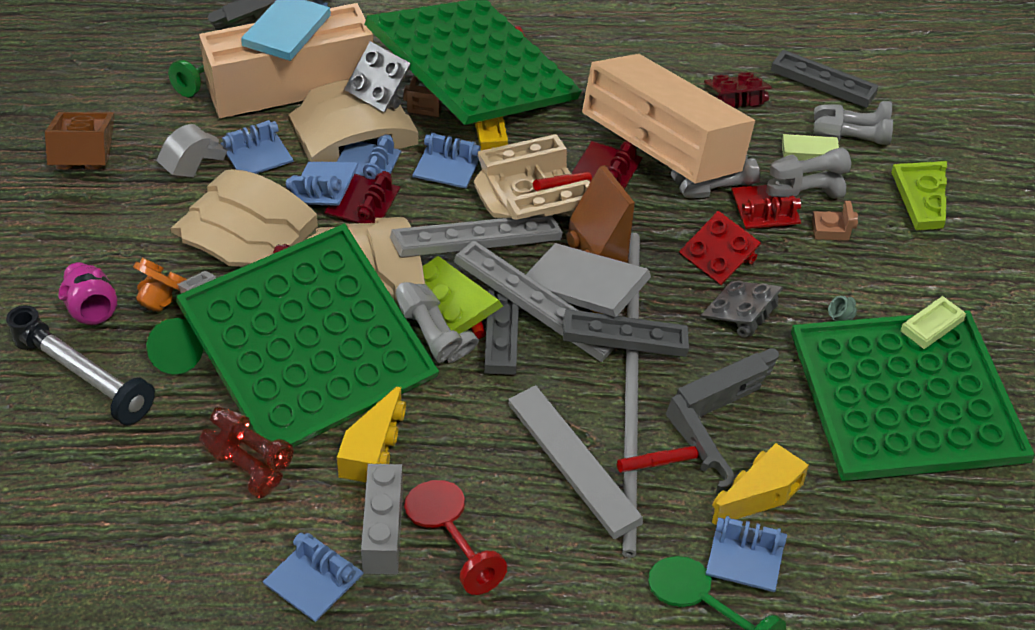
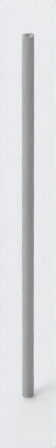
M631 233L628 263L639 266L640 236L637 233ZM639 292L627 304L628 318L639 319ZM626 349L624 458L637 456L639 351ZM637 470L624 472V494L636 509ZM637 527L623 535L622 554L625 557L636 556Z

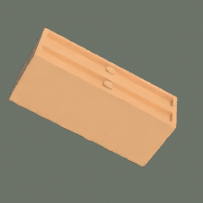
M358 3L330 8L331 16L291 61L242 46V36L255 23L199 34L206 85L218 117H232L238 114L304 101L312 89L337 81L349 80L369 42H373V33L364 25L366 19Z
M641 54L591 63L582 113L695 184L743 171L755 124L753 118Z

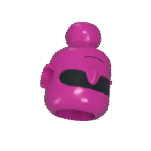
M82 262L69 265L64 271V280L60 285L58 293L59 299L63 300L69 314L77 322L85 325H97L105 322L116 310L118 301L115 289L108 277L100 268L93 265H87Z

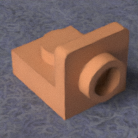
M413 76L410 85H405L403 100L407 101V112L439 117L441 101L427 87L419 86V79Z
M851 201L844 202L842 212L813 211L812 215L814 237L818 240H850L852 229H856L858 224V214L853 212Z

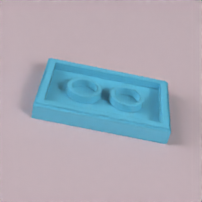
M276 0L242 36V46L291 61L331 16L330 7L307 0Z

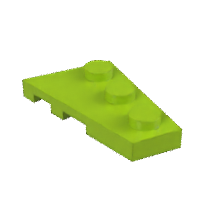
M947 161L893 165L891 173L915 230L944 228L946 222L945 188L947 185Z
M437 256L422 266L425 284L441 302L438 307L451 330L459 334L463 333L503 307L497 298L441 257Z

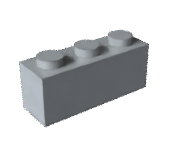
M368 464L361 545L364 574H398L403 500L402 464Z

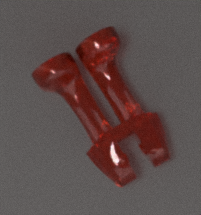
M215 407L210 416V421L219 427L221 431L218 433L211 429H204L198 438L199 441L219 462L229 460L251 476L247 489L254 497L258 499L266 497L277 487L283 478V474L278 470L285 469L290 465L294 452L293 445L283 439L271 441L248 427L250 420L247 416L225 408ZM243 442L263 456L265 463L240 448L241 443Z

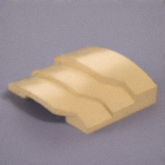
M349 80L325 84L310 90L302 105L289 114L291 124L310 162H337L339 146L377 138L385 134L393 138L394 149L418 145V131L410 116L405 114L401 104L396 109L387 108L386 112H383L344 90Z
M557 134L478 151L482 170L475 178L474 186L486 209L494 218L518 220L535 215L546 217L554 214H566L572 216L590 184L589 180H584L541 191L534 190L533 181L536 179L571 174L567 168V148Z
M225 170L207 186V193L189 208V212L170 229L171 233L182 238V243L199 248L218 258L228 266H240L242 268L272 255L274 248L278 244L293 246L302 242L318 227L317 214L305 202L281 185L252 172Z
M405 217L375 218V223L346 224L398 307L395 291L399 284L404 282L425 284L420 255L400 257L390 239L392 229L411 227ZM335 227L316 228V234L308 237L307 239Z

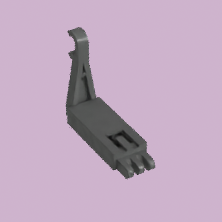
M237 0L209 13L208 20L216 30L252 24L276 0Z
M774 348L759 354L755 353L680 387L676 396L671 398L666 415L690 446H696L698 455L703 460L700 470L706 471L708 468H715L724 479V481H719L716 493H720L723 490L727 491L730 488L734 479V473L716 448L699 417L759 390L762 385L760 382L764 381L765 377L771 374L779 357V352Z

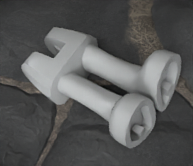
M892 101L880 102L878 108L873 113H857L844 110L842 105L837 104L819 105L814 108V134L822 137H838V142L841 136H852L880 145H890L893 132V119H891Z
M836 148L823 155L798 161V158L793 154L778 159L770 164V175L775 178L768 181L766 192L770 196L783 198L797 196L800 191L822 188L826 195L832 199L843 198L846 194V183L841 174H846L851 169L849 152L845 148ZM825 170L820 173L803 176V173Z
M746 155L742 172L696 184L673 169L671 177L677 185H680V191L685 198L710 197L711 189L717 187L749 186L759 183L760 170L757 161L754 158L748 159Z
M410 282L399 284L395 291L398 305L405 318H411L418 322L430 351L437 362L441 363L445 360L448 363L454 362L469 354L477 346L479 339L473 332L467 331L459 334L448 327L438 307L441 302L426 284Z

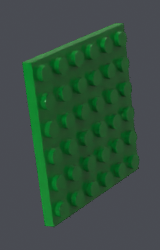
M466 0L367 15L364 25L393 54L411 63L409 70L464 125L577 100L582 92L570 77L566 76L553 61L549 60L537 46L533 45L488 0Z
M345 223L176 296L177 304L268 459L369 411L395 387H401V394L438 377L439 374L436 365Z
M970 310L964 311L967 314L963 322L925 349L901 332L902 324L915 315L797 324L792 326L791 335L841 481L1032 463L1035 457L1034 451Z

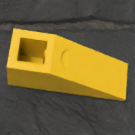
M395 387L346 430L337 455L339 478L366 482L368 464H389L390 452L388 450L390 446H395L398 437V427L396 425L398 420L403 421L406 412V402L402 401L401 387Z
M777 443L767 452L761 451L755 458L752 467L747 472L741 471L727 492L723 490L717 495L712 504V507L715 508L712 523L717 525L718 518L725 519L726 516H730L729 518L736 520L784 505L803 486L809 465Z

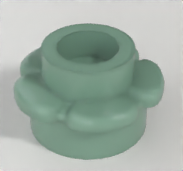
M837 296L830 302L828 313L834 321L853 320L857 313L856 301L852 297Z

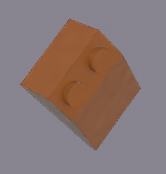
M58 112L45 130L47 165H55L57 169H70L73 165H84L86 169H99L102 165H106L110 155L115 118L114 112Z
M605 165L599 167L570 218L569 232H567V241L571 248L628 263L635 202Z

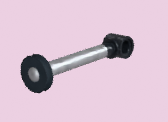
M18 306L7 314L6 322L16 347L27 350L32 348L41 349L112 399L110 406L111 415L115 420L126 426L132 425L140 421L148 413L153 405L155 389L145 379L139 377L133 378L126 383L121 382L51 334L48 325L40 320L38 311L32 306Z

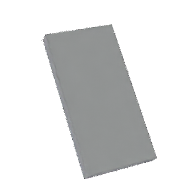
M557 243L526 274L567 303L613 317L618 316L651 278L647 268Z

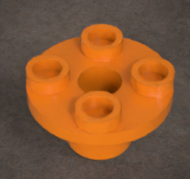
M143 257L140 262L136 261L133 268L147 275L146 279L139 282L137 286L138 294L136 300L143 307L152 311L160 312L169 305L173 299L172 292L174 288L180 291L178 284L187 280L171 271L168 276L162 274L164 267Z

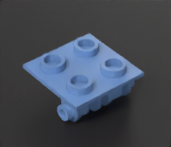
M267 120L266 122L256 124L257 130L254 125H250V134L246 127L242 128V131L240 129L228 132L226 136L222 137L223 142L220 143L228 150L226 155L235 170L256 174L293 162V158L276 133L279 130L275 121L270 122V120Z
M436 133L426 134L424 145L427 147L413 173V177L466 189L478 165V151H481V146L476 145V142L460 141V138H456L454 144H452V137L450 136L447 137L445 142V136L437 135Z
M385 134L378 138L377 145L361 141L345 145L337 162H358L359 165L355 174L365 176L368 179H375L376 175L382 171H387L391 174L401 154V150L394 149L393 138Z
M308 161L301 176L293 175L286 180V187L307 205H340L359 163Z
M726 516L725 519L718 518L706 575L775 592L787 534L781 533L780 528L763 527V530H759V523H757L756 529L749 527L750 521H746V525L742 526L743 521L729 518L730 516Z
M299 533L293 541L296 550L262 582L316 622L364 572L341 557L334 550H331L327 545L314 538L310 533Z

